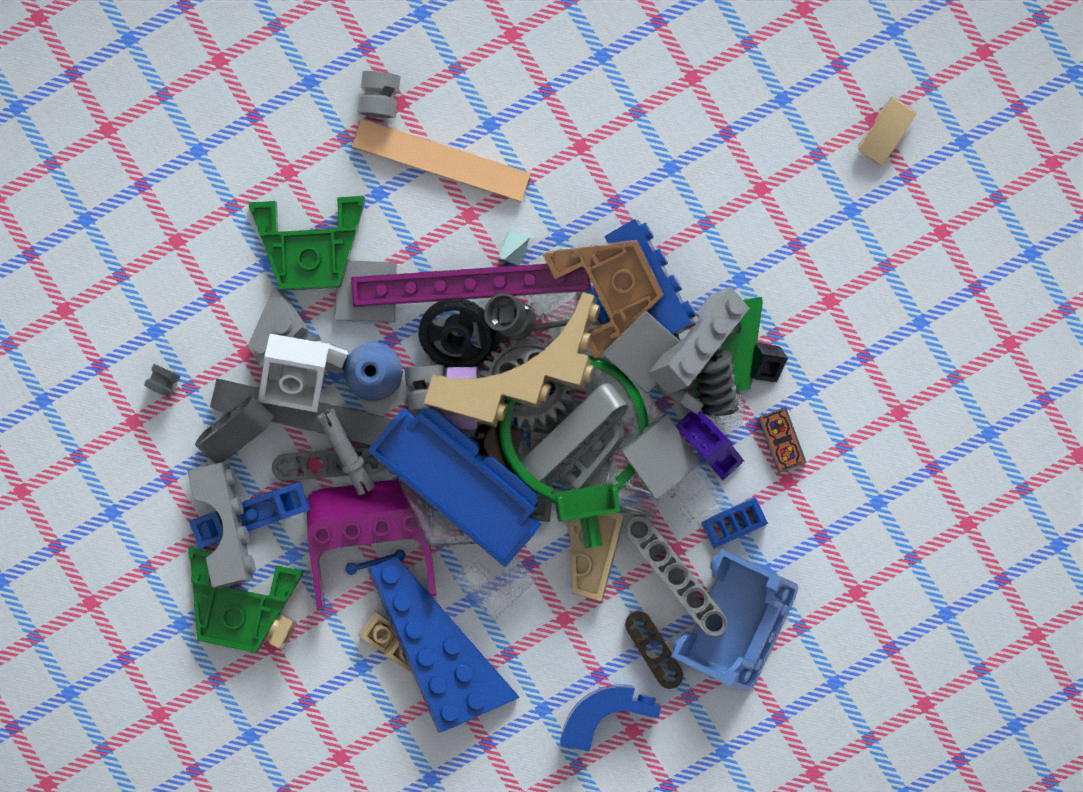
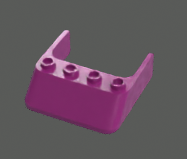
M401 479L373 482L375 487L369 492L363 484L365 494L362 495L357 494L354 485L318 489L308 496L307 501L311 510L306 511L307 534L317 611L325 609L319 557L326 550L341 547L414 539L424 549L430 596L437 595L425 499Z

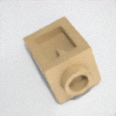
M280 614L272 624L265 640L279 649H285L297 622Z

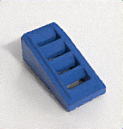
M752 497L701 521V524L714 549L767 525L768 522L756 497ZM745 508H751L756 522L751 524ZM734 513H740L746 527L740 529ZM723 518H729L735 532L729 534ZM712 523H718L724 537L718 538Z

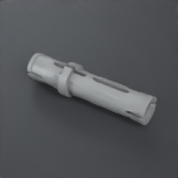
M326 410L330 422L324 412L317 416V420L320 422L341 460L343 472L348 473L358 495L365 494L362 482L369 492L375 487V484L363 466L364 460L362 456L357 455L335 414V410Z

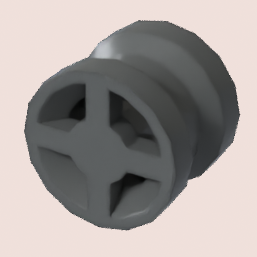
M153 364L151 368L152 375L145 381L144 386L171 398L173 393L172 386L179 381L181 376Z

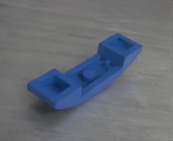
M298 482L242 502L243 514L240 516L242 526H246L247 530L251 531L311 509L302 484ZM217 511L189 521L198 549L221 541L223 524Z

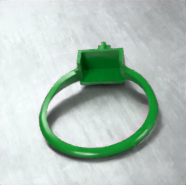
M586 355L591 360L590 365L608 373L625 388L636 409L639 426L638 436L643 434L642 430L649 426L648 416L643 399L633 382L611 363ZM505 399L504 403L508 404L504 420L500 421L499 433L502 450L510 468L529 488L555 504L558 522L580 519L585 548L603 546L598 516L621 512L618 491L636 472L628 463L624 470L615 478L618 484L614 486L613 483L553 492L551 494L554 488L545 485L532 476L524 468L515 453L510 427L512 412L516 402Z

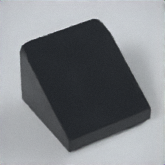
M756 343L751 365V379L777 382L788 360L782 348L775 345Z

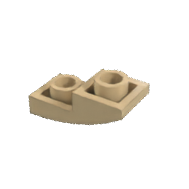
M892 96L875 118V124L858 145V150L882 166L916 116V111Z
M374 611L358 636L383 652L391 660L411 671L390 620Z

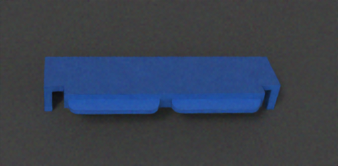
M403 408L367 451L502 566L506 567L542 525L531 516L539 505L537 503L538 495L494 457L483 458L478 453L480 450L479 445L436 408H423L416 417Z

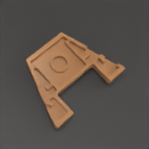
M638 240L561 249L543 253L555 279L580 267H584L610 318L609 321L588 330V333L591 334L589 348L595 359L600 357L645 310L648 311L664 295Z

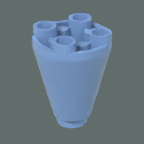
M377 342L364 343L353 349L345 361L343 370L345 382L351 392L359 398L369 401L383 400L392 395L401 384L403 375L401 360L396 352L387 345ZM368 365H373L376 368V374L372 377H368L365 374L364 370Z

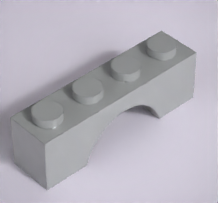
M732 287L710 295L696 312V316L699 319L693 329L679 343L660 357L648 372L649 375L667 395L688 387L750 309Z
M220 462L188 470L193 499L211 505L220 515L223 524L221 542L217 549L206 558L212 587L221 589L254 581L253 573L256 572V567L252 555L248 554L246 544L250 542L246 526H242L240 515L243 514V505L241 499L236 497L234 486L237 485V477L234 469L230 468L229 464Z

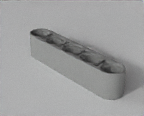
M610 383L601 385L521 461L522 465L537 480L550 486L624 416L629 406Z
M643 516L631 518L626 526V534L700 628L712 637L723 634L728 625L723 611L653 524ZM636 521H643L648 527L647 534L642 538L634 537L631 533V525ZM655 544L663 545L667 551L666 557L661 561H655L649 555L650 548ZM678 567L685 572V579L682 583L673 584L669 581L668 573L671 569ZM692 591H699L703 594L704 601L699 607H691L687 603V595ZM712 614L719 615L723 622L722 626L714 631L709 630L705 625L706 618Z

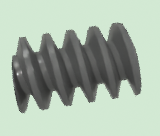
M717 349L697 375V380L702 382L698 386V391L703 393L700 396V402L704 404L701 411L706 415L726 416L735 413L739 409L737 406V389L734 384V365L731 363L732 354L729 351Z

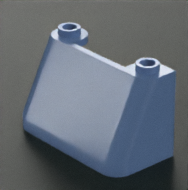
M721 549L719 554L714 556L710 564L712 576L716 581L709 595L725 614L728 623L727 628L723 634L712 637L707 635L696 623L692 633L685 632L683 635L677 636L673 643L671 657L730 687L749 691L758 680L797 595L798 585ZM716 614L708 616L705 621L706 627L712 631L718 630L723 623L722 618Z

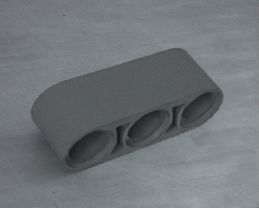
M250 395L208 427L199 436L195 446L215 464L223 463L261 434L270 425L274 415Z

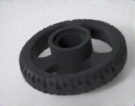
M448 298L436 302L427 309L421 319L418 334L422 349L432 361H436L435 363L443 365L445 368L475 367L486 360L492 352L496 339V330L489 327L485 321V310L479 307L478 304L475 302L471 303L470 300ZM447 311L460 312V314L448 317L444 327L437 326L432 322L441 313ZM479 322L485 332V342L481 348H477L471 343L474 331L473 323ZM451 332H459L463 336H455ZM440 340L444 350L451 354H461V357L447 355L440 351L433 343Z

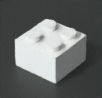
M269 334L258 401L317 412L329 344Z

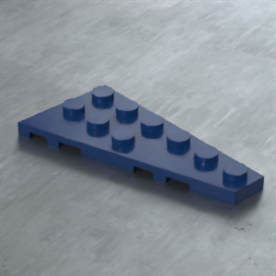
M397 556L368 568V572L438 734L520 698Z

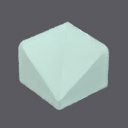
M511 230L507 231L499 254L500 260L517 266L521 265L530 237Z

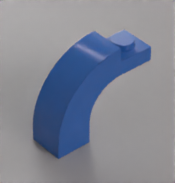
M616 684L601 687L584 696L573 707L565 721L560 745L590 752L595 729L599 722L607 715L618 711H627L659 719L661 705L655 703V697L639 694L638 699L633 698L635 688L632 685Z

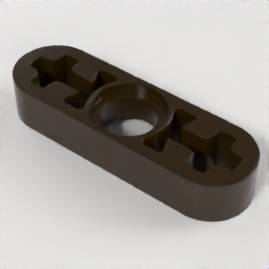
M639 610L631 612L625 620V628L659 684L667 689L676 688L683 680L681 667L676 659L671 657L670 649L649 615ZM636 616L640 620L646 619L647 622L643 626L648 634L651 630L655 632V635L645 638L641 644L637 641L638 638H642L639 630H632L630 628L634 624L632 619ZM651 641H657L662 645V654L657 658H651L645 652L646 645ZM667 655H669L671 660L665 663L670 670H677V673L674 675L676 680L672 683L668 679L662 680L661 677L665 673L660 665L657 669L653 667V664L660 663Z

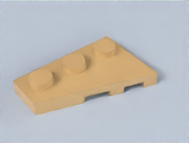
M613 513L598 516L603 546L590 548L584 547L580 519L569 520L573 594L603 601L625 518L624 514Z

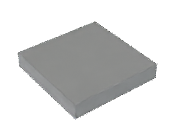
M348 261L342 286L336 288L335 320L395 322V304L353 307L351 277L397 274V262Z
M645 310L604 351V356L648 393L657 384L648 372L660 357L679 343L680 340Z

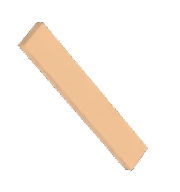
M364 119L360 120L352 148L520 202L523 200L531 175L529 172Z

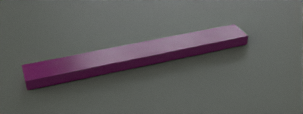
M548 264L351 277L353 307L438 302L448 298H460L461 300L492 298L500 293H509L512 296L591 291V281L584 267H580L555 279Z

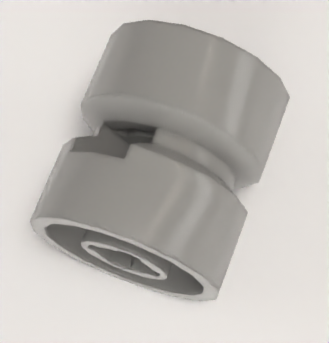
M363 71L361 89L364 90V94L359 96L357 113L372 117L395 118L397 101L394 99V95L399 93L401 76L386 72Z
M443 365L404 369L406 385L411 388V391L407 394L409 410L428 408L424 401L432 375L444 376Z

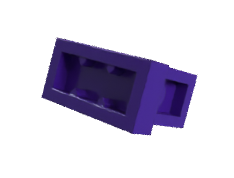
M701 410L698 414L690 411L675 425L680 434L695 448L722 480H725L745 461L735 450L733 443Z

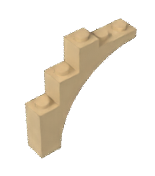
M583 292L573 316L561 334L544 351L523 365L501 374L483 378L455 379L432 375L424 404L427 407H434L444 413L497 427L498 421H503L507 412L508 404L504 403L505 399L540 409L541 402H546L549 397L551 385L547 384L548 380L583 390L585 382L590 383L594 371V366L590 365L591 360L589 356L581 353L582 350L587 351L591 340V334L588 333L591 322H596L600 310V305H596L597 300L595 296Z

